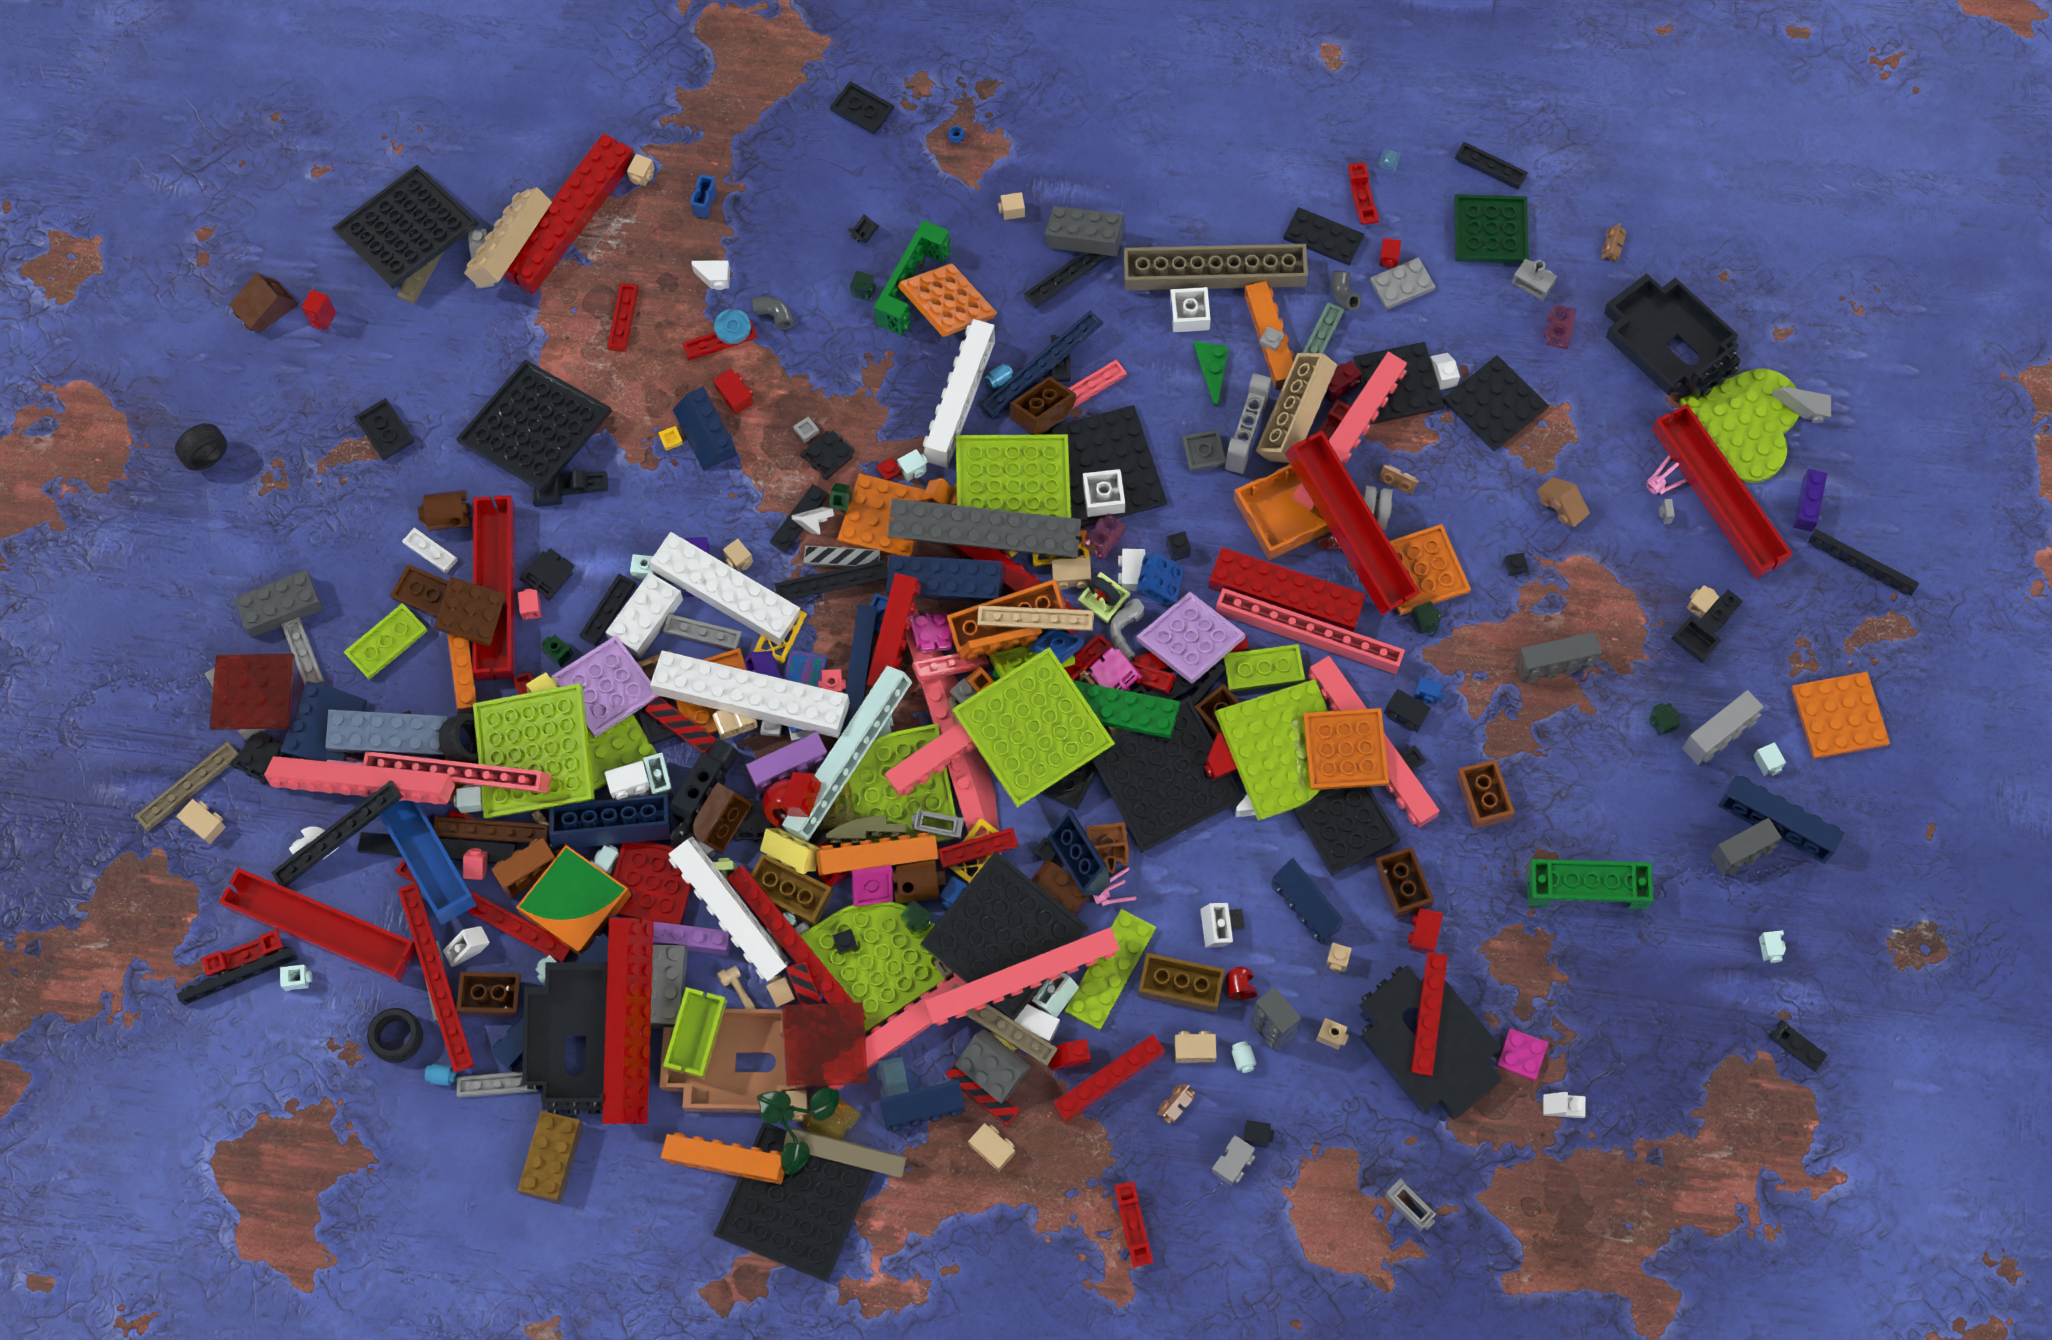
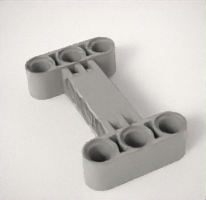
M1257 373L1252 375L1248 398L1235 436L1231 438L1228 447L1225 470L1244 474L1249 449L1262 410H1265L1268 402L1271 377ZM1245 422H1250L1252 425H1246Z

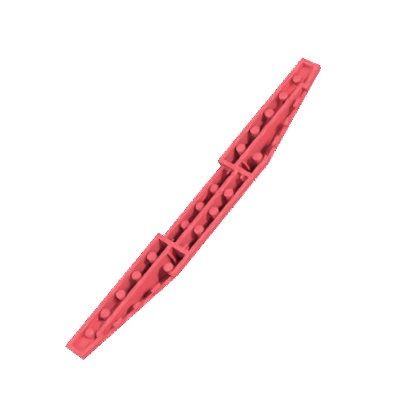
M917 608L914 614L911 613L913 616H921ZM911 630L906 632L905 638L907 639V645L913 662L943 656L941 651H937L936 646L933 652L921 653L920 648L915 647ZM955 675L919 681L933 724L938 723L940 735L956 725L948 703V699L954 697L950 690L959 683ZM977 748L971 752L966 751L957 762H951L946 766L962 818H964L967 834L980 818L999 831L995 790L986 762ZM981 826L975 836L987 835V830ZM987 857L980 858L979 864H982Z

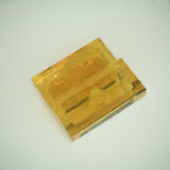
M839 1098L835 1112L828 1119L817 1121L814 1119L813 1113L808 1114L803 1126L812 1133L844 1140L848 1131L860 1119L861 1114Z

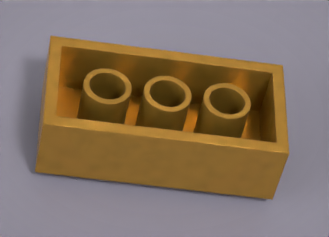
M763 853L751 873L752 877L779 910L789 912L795 918L813 927L818 924L834 894L832 887L805 874L798 873L795 869Z
M1146 953L1138 997L1217 1013L1225 969Z
M540 1111L517 1191L519 1193L561 1204L584 1125L579 1119Z

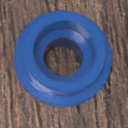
M953 126L949 129L947 135L952 143H960L965 139V131L960 126Z

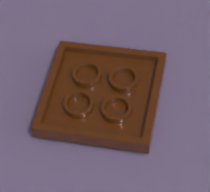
M450 576L434 629L490 647L506 594Z

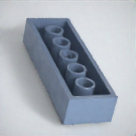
M328 710L325 748L331 752L365 753L367 751L393 755L446 758L440 747L439 732L442 724L448 717Z

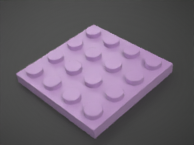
M1191 592L1187 593L1137 635V641L1191 684L1245 639V633Z
M617 635L552 675L558 687L578 683L583 684L587 727L595 738L659 696L653 694L650 687L651 681Z

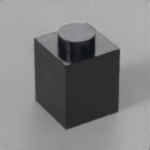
M1185 531L1167 536L1166 546L1171 560L1176 561L1190 557L1191 547Z
M1247 1120L1243 1141L1252 1146L1267 1148L1269 1142H1273L1274 1130H1270V1123Z

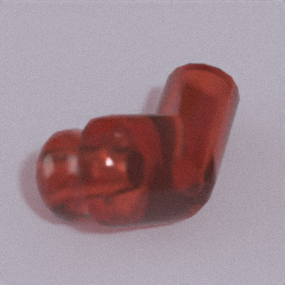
M1328 536L1319 539L1318 547L1321 550L1335 548L1342 552L1335 537Z

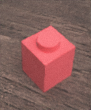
M525 589L523 592H518L519 611L522 619L542 618L538 591Z
M472 848L464 854L463 879H484L487 875L488 852L482 851L479 848Z

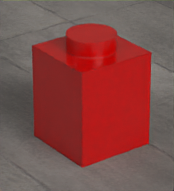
M1383 238L1379 266H1384L1385 268L1397 267L1401 240Z

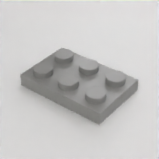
M1419 258L1370 277V283L1385 310L1435 290V285Z

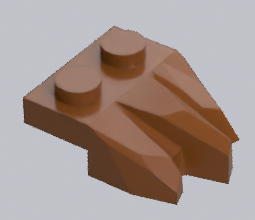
M1125 822L1086 826V834L1102 860L1106 862L1108 872L1115 874L1117 861H1120L1122 865L1128 866L1129 847Z

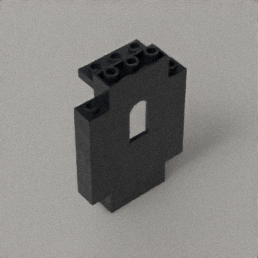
M1646 273L1606 304L1604 314L1614 322L1609 327L1606 338L1668 396L1672 392H1678L1683 386L1698 400L1702 396L1706 397L1709 395L1712 388L1716 385H1722L1729 375L1733 376L1738 372V366L1741 361L1737 356L1739 344L1736 340L1738 334L1676 277L1661 287ZM1678 336L1699 356V362L1695 365L1684 363L1666 344Z
M545 962V987H524L522 1085H527V1089H539V1085H543V1093L541 1094L542 1110H547L548 1113L559 1114V1110H568V1114H580V1110H588V1114H600V1110H603L607 962ZM566 1036H586L585 1070L579 1076H571L565 1069Z
M1408 965L1403 969L1399 966L1391 973L1393 976L1388 981L1383 979L1376 985L1378 989L1373 994L1369 991L1361 998L1363 1002L1358 1006L1363 1012L1360 1015L1364 1020L1369 1018L1374 1025L1369 1023L1361 1030L1363 1034L1359 1038L1421 1113L1427 1112L1438 1102L1454 1120L1503 1080L1487 1061L1502 1047L1445 980L1432 1076L1411 1073L1415 1035L1404 1023L1403 1013L1407 1008H1415L1419 1011L1422 982Z

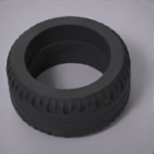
M203 423L191 427L180 436L175 445V453L187 469L199 471L217 463L225 454L228 444L218 427L213 424Z
M462 713L448 718L442 724L439 732V743L443 754L449 761L478 762L474 714ZM460 726L470 736V752H467L460 743Z
M390 1008L383 1010V1012L381 1011L373 1018L367 1031L368 1044L371 1050L380 1059L389 1063H400L412 1058L420 1049L423 1041V1029L420 1022L412 1013L402 1008ZM393 1021L407 1022L411 1028L410 1038L407 1043L397 1050L383 1049L380 1045V1035L385 1026Z

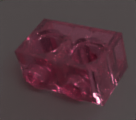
M1554 305L1553 311H1549L1547 322H1550L1549 327L1545 328L1544 338H1547L1546 345L1568 349L1576 309Z
M1108 513L1105 518L1101 517L1098 520L1094 531L1090 530L1086 534L1084 548L1103 560L1123 537L1127 526Z

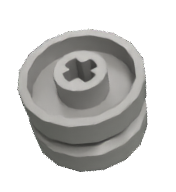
M1366 485L1363 499L1374 517H1376L1375 519L1381 529L1386 530L1392 509L1393 490L1382 488L1379 499H1376V487Z

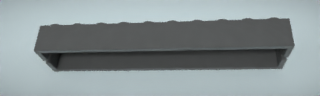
M891 499L890 518H893V520L889 519L887 535L890 539L1074 559L1078 555L1079 540L1075 538L1080 536L1081 519Z

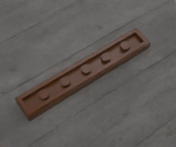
M437 816L434 818L433 829L437 836L441 838L530 844L536 839L540 840L543 838L547 845L549 841V825Z

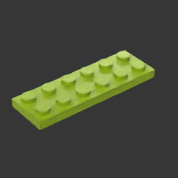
M1123 909L1120 910L1111 927L1120 950L1115 951L1116 956L1106 960L1102 956L1096 959V964L1089 966L1079 984V988L1065 1009L1066 1014L1098 1031L1103 1027L1156 931L1155 926Z

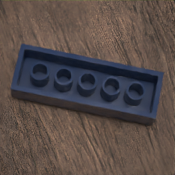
M889 556L886 593L888 595L890 594L894 575L898 573L920 580L921 590L915 598L988 602L1003 597L1005 565L1002 561Z
M1735 776L1718 804V807L1753 826L1769 818L1782 837L1781 841L1824 864L1834 854L1844 835V832L1838 826L1829 825L1822 821V818L1805 812L1802 807L1790 804L1784 797L1770 793L1767 788L1751 783L1744 776Z
M668 794L628 797L619 800L586 801L550 807L549 836L552 849H563L565 845L570 848L670 839L671 813Z

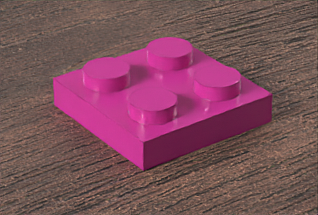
M891 865L852 870L854 907L893 901Z
M1510 1028L1496 1067L1536 1081L1548 1042Z

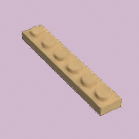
M979 606L977 625L1093 631L1094 611Z

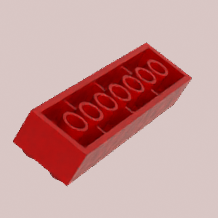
M1224 547L1220 549L1208 585V589L1220 593L1222 588L1351 632L1355 631L1366 598L1365 593Z

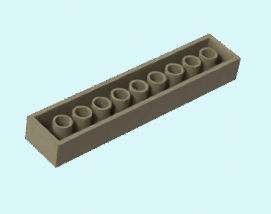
M1306 244L1124 248V291L1207 287V289L1245 288L1246 285L1267 281L1268 287H1306L1307 285Z

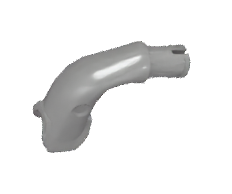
M1132 599L1126 603L1124 608L1114 616L1110 625L1113 647L1116 650L1120 649L1129 660L1135 657V653L1126 643L1127 640L1122 635L1121 630L1131 622L1141 620L1144 616V605L1139 599Z

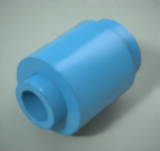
M1001 364L988 372L985 380L991 389L999 388L1012 378L1013 371L1009 365Z
M432 1064V1066L428 1065L426 1067L425 1081L430 1082V1084L450 1086L456 1080V1073L453 1071L452 1065Z

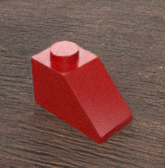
M1218 733L1215 737L1205 762L1206 765L1204 766L1207 775L1211 776L1213 780L1230 774L1237 769L1222 733Z
M1087 1039L1066 1042L1056 1046L1058 1049L1049 1062L1050 1071L1090 1064Z

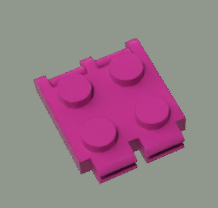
M945 611L932 615L924 613L921 616H913L911 614L910 621H912L910 630L915 647L920 648L921 653L933 652L935 646L937 651L951 650L950 647H952L954 639Z
M1112 646L1102 655L1105 661L1099 658L1090 666V669L1093 671L1090 675L1099 686L1128 691L1130 689L1129 686L1134 681L1142 678V675L1120 649L1116 650Z

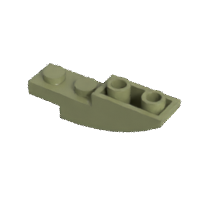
M886 816L864 817L834 828L826 834V839L831 840L830 843L842 844V841L860 844V841L867 839V834H870L871 837H882V834H890V837L898 838L902 834L906 835V824H887Z

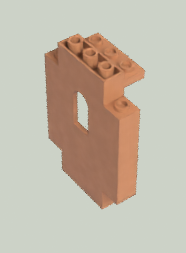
M725 1009L705 1079L687 1075L685 1070L684 1073L665 1069L663 1064L674 1027L663 1028L659 1087L662 1091L683 1092L682 1108L685 1112L760 1113L757 1096L772 1091L786 1093V1091L807 1090V1088H811V1076H808V1068H812V1056H809V1048H813V1036H810L809 1030H800L799 1025H790V1016H787L786 1010ZM737 1053L771 1054L776 1059L775 1068L770 1072H736Z

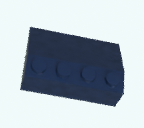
M306 681L280 752L286 758L325 762L327 760L345 761L346 753L331 752L325 748L328 710L363 711L367 700L324 684Z

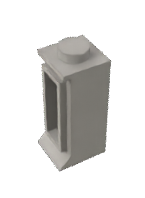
M917 810V814H913L911 826H914L915 832H929L931 835L961 840L964 818ZM923 817L954 823L953 831L922 825Z
M1401 1178L1386 1192L1384 1197L1420 1232L1423 1228L1428 1230L1436 1222L1433 1219L1436 1213ZM1401 1191L1425 1214L1422 1219L1397 1197Z

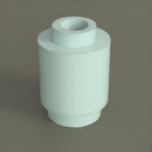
M1247 1041L1234 1044L1232 1046V1055L1237 1070L1242 1071V1073L1254 1070V1066L1257 1063L1251 1046L1248 1045Z

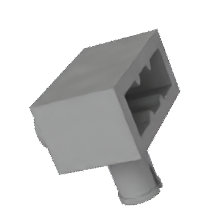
M1525 259L1514 274L1512 284L1544 301L1553 288L1557 276L1550 270H1545L1546 265L1545 262L1541 265L1542 260L1534 262Z

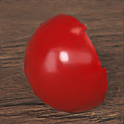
M790 779L778 780L767 788L762 801L763 811L767 820L778 828L782 827L783 822L788 816L780 806Z

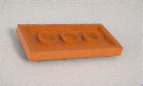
M1024 628L971 640L960 650L961 659L968 658V660L978 658L979 655L986 654V656H990V654L997 653L1000 650L1006 651L1018 646L1031 645L1037 640L1042 630Z

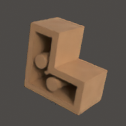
M1552 477L1536 490L1540 502L1544 506L1555 508L1559 515V521L1564 525L1575 527L1590 514L1577 485Z

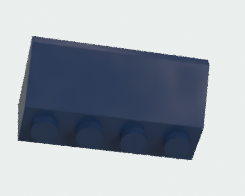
M704 386L686 394L673 408V412L703 471L737 456L735 446Z
M1068 809L1047 837L1083 895L1100 896L1110 883L1108 868L1073 811Z
M1294 858L1290 859L1273 876L1272 888L1277 894H1281L1285 898L1286 906L1298 914L1296 915L1297 919L1302 925L1306 924L1310 929L1309 933L1314 940L1318 939L1320 943H1323L1340 930L1343 918Z
M959 1079L879 1099L886 1130H891V1132L901 1131L903 1127L909 1125L911 1127H918L923 1124L922 1122L929 1120L931 1122H938L942 1120V1117L949 1115L951 1118L962 1115V1112H966Z

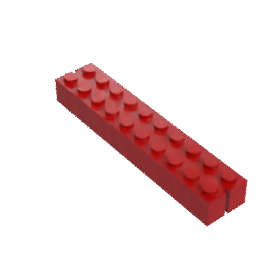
M603 133L551 200V205L503 277L516 285L519 284L521 288L534 294L626 174L635 157L633 149L622 142L618 143L616 139Z
M1685 404L1674 410L1672 414L1668 413L1656 419L1651 430L1674 463H1679L1678 469L1753 577L1758 579L1771 570H1775L1788 563L1793 553L1689 405Z
M1321 430L1307 439L1292 445L1284 453L1381 616L1419 595L1418 588L1324 432Z
M511 495L494 496L497 507L494 506L490 496L473 497V584L506 594L490 647L473 642V675L477 681L494 680V676L498 680L515 677V503Z
M238 867L229 882L237 890V893L227 887L218 902L226 910L271 929H278L279 932L398 983L401 982L408 968L406 962L410 963L416 953L415 944L409 939Z
M609 918L602 1124H648L654 920Z

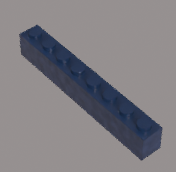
M605 934L596 936L591 942L592 945L587 950L582 951L576 961L608 963V937ZM524 1013L521 1016V1020L508 1029L507 1035L503 1039L498 1040L490 1052L511 1071L523 1060Z

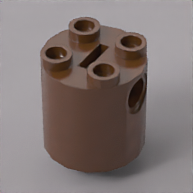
M466 489L424 494L423 504L418 507L419 521L427 527L429 532L471 527L470 516H467V514L471 513L470 503H466Z
M935 860L892 866L893 883H898L895 885L896 902L907 903L940 899L939 887L946 886L945 871H937Z

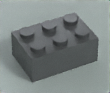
M1767 818L1718 844L1710 857L1722 876L1727 873L1733 875L1744 864L1750 866L1761 855L1766 857L1773 853V849L1779 846L1777 843L1782 837L1771 820Z
M986 1029L974 1035L955 1064L957 1068L1000 1103H1003L1012 1096L1031 1068L1029 1064Z

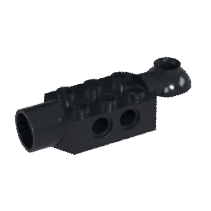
M715 739L709 751L701 753L670 805L672 815L682 823H678L671 834V848H677L692 836L694 839L696 838L693 824L701 806L705 803L717 782L724 786L726 774L739 754V751L729 743L721 739Z

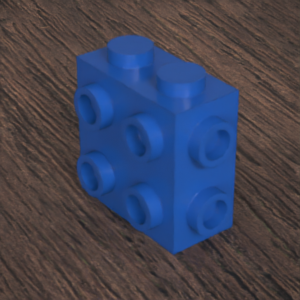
M1159 552L1144 555L1136 590L1162 605L1176 603L1184 568L1179 566L1177 562L1165 558Z

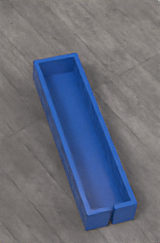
M407 800L397 801L379 815L441 925L477 906L419 803Z

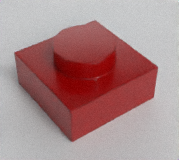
M893 457L876 465L878 472L884 480L891 481L902 474V470Z

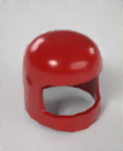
M1240 966L1232 968L1227 972L1225 980L1229 999L1243 1000L1258 996L1256 988L1248 983V981L1254 978L1251 969Z

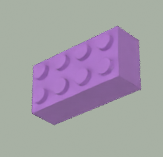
M818 732L748 763L746 767L759 797L765 796L767 788L778 780L791 779L793 772L812 773L818 771L828 754Z

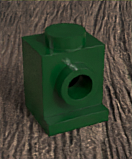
M835 483L831 489L829 508L848 511L849 503L852 500L850 485Z
M555 634L552 637H547L542 643L543 653L560 667L574 654L571 647Z

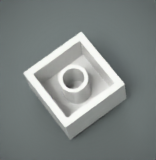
M1207 287L1172 289L1170 293L1173 332L1209 330L1210 310Z
M1120 469L1083 473L1087 517L1125 513V498Z
M643 761L605 772L613 799L619 800L628 797L653 795Z

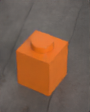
M942 478L930 480L921 500L930 503L947 504L954 488Z
M978 667L966 678L977 693L994 683L981 667Z

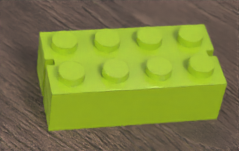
M686 987L663 1064L665 1069L684 1073L685 1070L687 1075L705 1079L727 1004L725 997L707 993L706 996L703 991Z

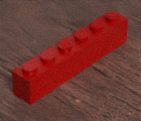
M898 573L894 575L866 685L873 687L887 666L895 669H900L901 651L905 650L907 644L905 635L911 629L912 621H910L911 613L914 614L917 604L914 602L915 596L919 595L921 590L918 578Z
M1152 1034L1053 1102L1054 1109L1066 1124L1162 1058L1165 1054V1049L1155 1035Z

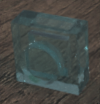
M1384 148L1378 167L1396 172L1401 153Z

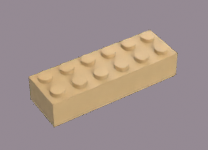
M538 187L527 189L521 193L517 192L512 197V203L504 209L502 218L495 222L493 231L485 237V243L476 250V256L468 262V268L464 274L479 288L499 282L552 201Z
M1297 353L1256 448V452L1269 462L1290 463L1284 453L1292 445L1306 439L1337 366L1324 353Z

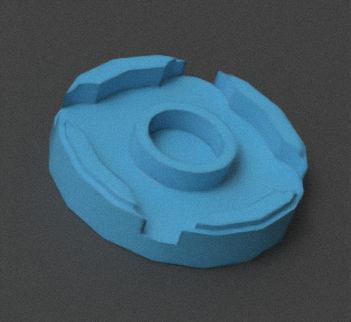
M728 309L716 317L714 330L718 339L722 342L738 344L749 336L751 323L747 314L743 311Z

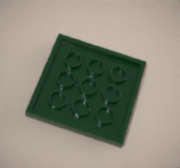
M1455 194V261L1523 263L1525 259L1529 260L1527 196Z

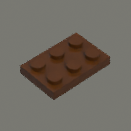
M408 564L390 597L395 601L437 618L448 581Z

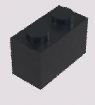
M1397 688L1387 704L1384 714L1390 720L1402 723L1406 729L1418 733L1429 715L1431 707Z

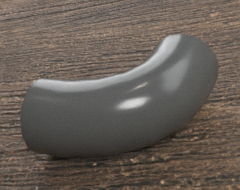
M1333 271L1332 292L1337 304L1345 310H1358L1362 301L1360 295L1353 293L1350 289L1351 272Z
M772 296L751 298L755 316L762 314L772 315L776 327L780 330L789 329L794 325L790 309L782 300Z

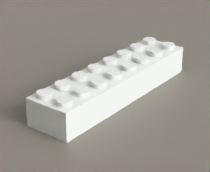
M973 319L971 325L967 326L965 333L967 337L960 344L959 351L961 352L959 357L956 356L954 360V371L949 373L948 387L943 389L941 395L943 400L936 407V418L931 421L929 426L930 434L925 437L923 447H925L924 455H926L927 462L944 468L949 466L956 447V435L961 434L995 344L994 325Z
M672 532L669 533L650 561V568L655 573L779 646L800 617V608Z
M693 836L669 853L671 864L675 868H680L683 872L682 878L687 884L691 883L694 886L696 896L700 900L704 899L708 904L706 906L707 910L712 916L716 915L720 920L718 922L720 927L725 932L729 931L733 936L731 938L732 942L737 948L741 947L745 952L743 956L750 964L754 963L757 967L755 971L761 979L765 978L769 981L787 967L790 963L789 959Z

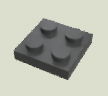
M1218 429L1182 436L1189 472L1226 465Z

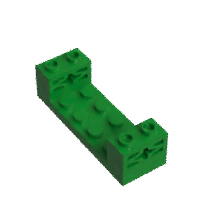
M922 220L874 306L876 325L901 336L905 330L909 329L911 325L909 307L907 303L900 301L899 297L903 292L899 289L898 285L901 281L914 277L916 266L922 263L924 256L943 263L945 257H949L952 250L950 247L949 230Z
M1531 859L1526 868L1528 906L1548 907L1551 900L1627 902V909L1647 910L1653 902L1651 862Z

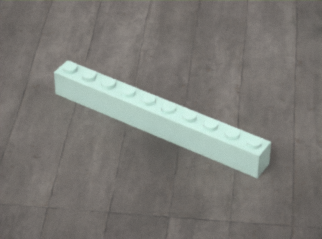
M887 666L814 775L822 784L810 817H792L788 815L782 826L791 835L805 841L810 839L912 684V681L903 671Z

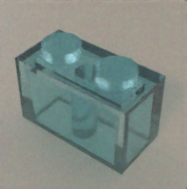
M897 1057L878 1061L879 1068H876L877 1079H882L883 1087L879 1088L881 1098L909 1092L903 1058Z

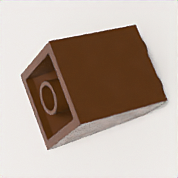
M255 273L229 306L234 310L233 314L243 320V325L248 330L262 332L296 307L298 302L277 279Z

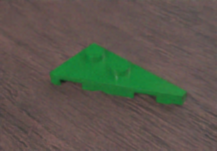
M1194 341L1193 347L1196 351L1199 365L1202 368V374L1208 386L1211 401L1214 406L1218 407L1229 346Z

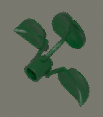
M825 1087L817 1090L810 1099V1107L812 1108L810 1110L793 1105L790 1106L791 1099L789 1095L782 1091H772L757 1096L762 1119L768 1124L780 1121L794 1141V1143H787L781 1152V1165L787 1175H791L802 1168L810 1156L809 1146L805 1142L798 1143V1139L788 1126L787 1121L793 1119L794 1111L808 1114L813 1113L814 1119L817 1121L828 1119L838 1106V1089Z

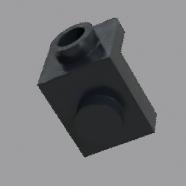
M863 214L855 227H849L848 231L852 233L851 237L855 241L867 243L879 225Z

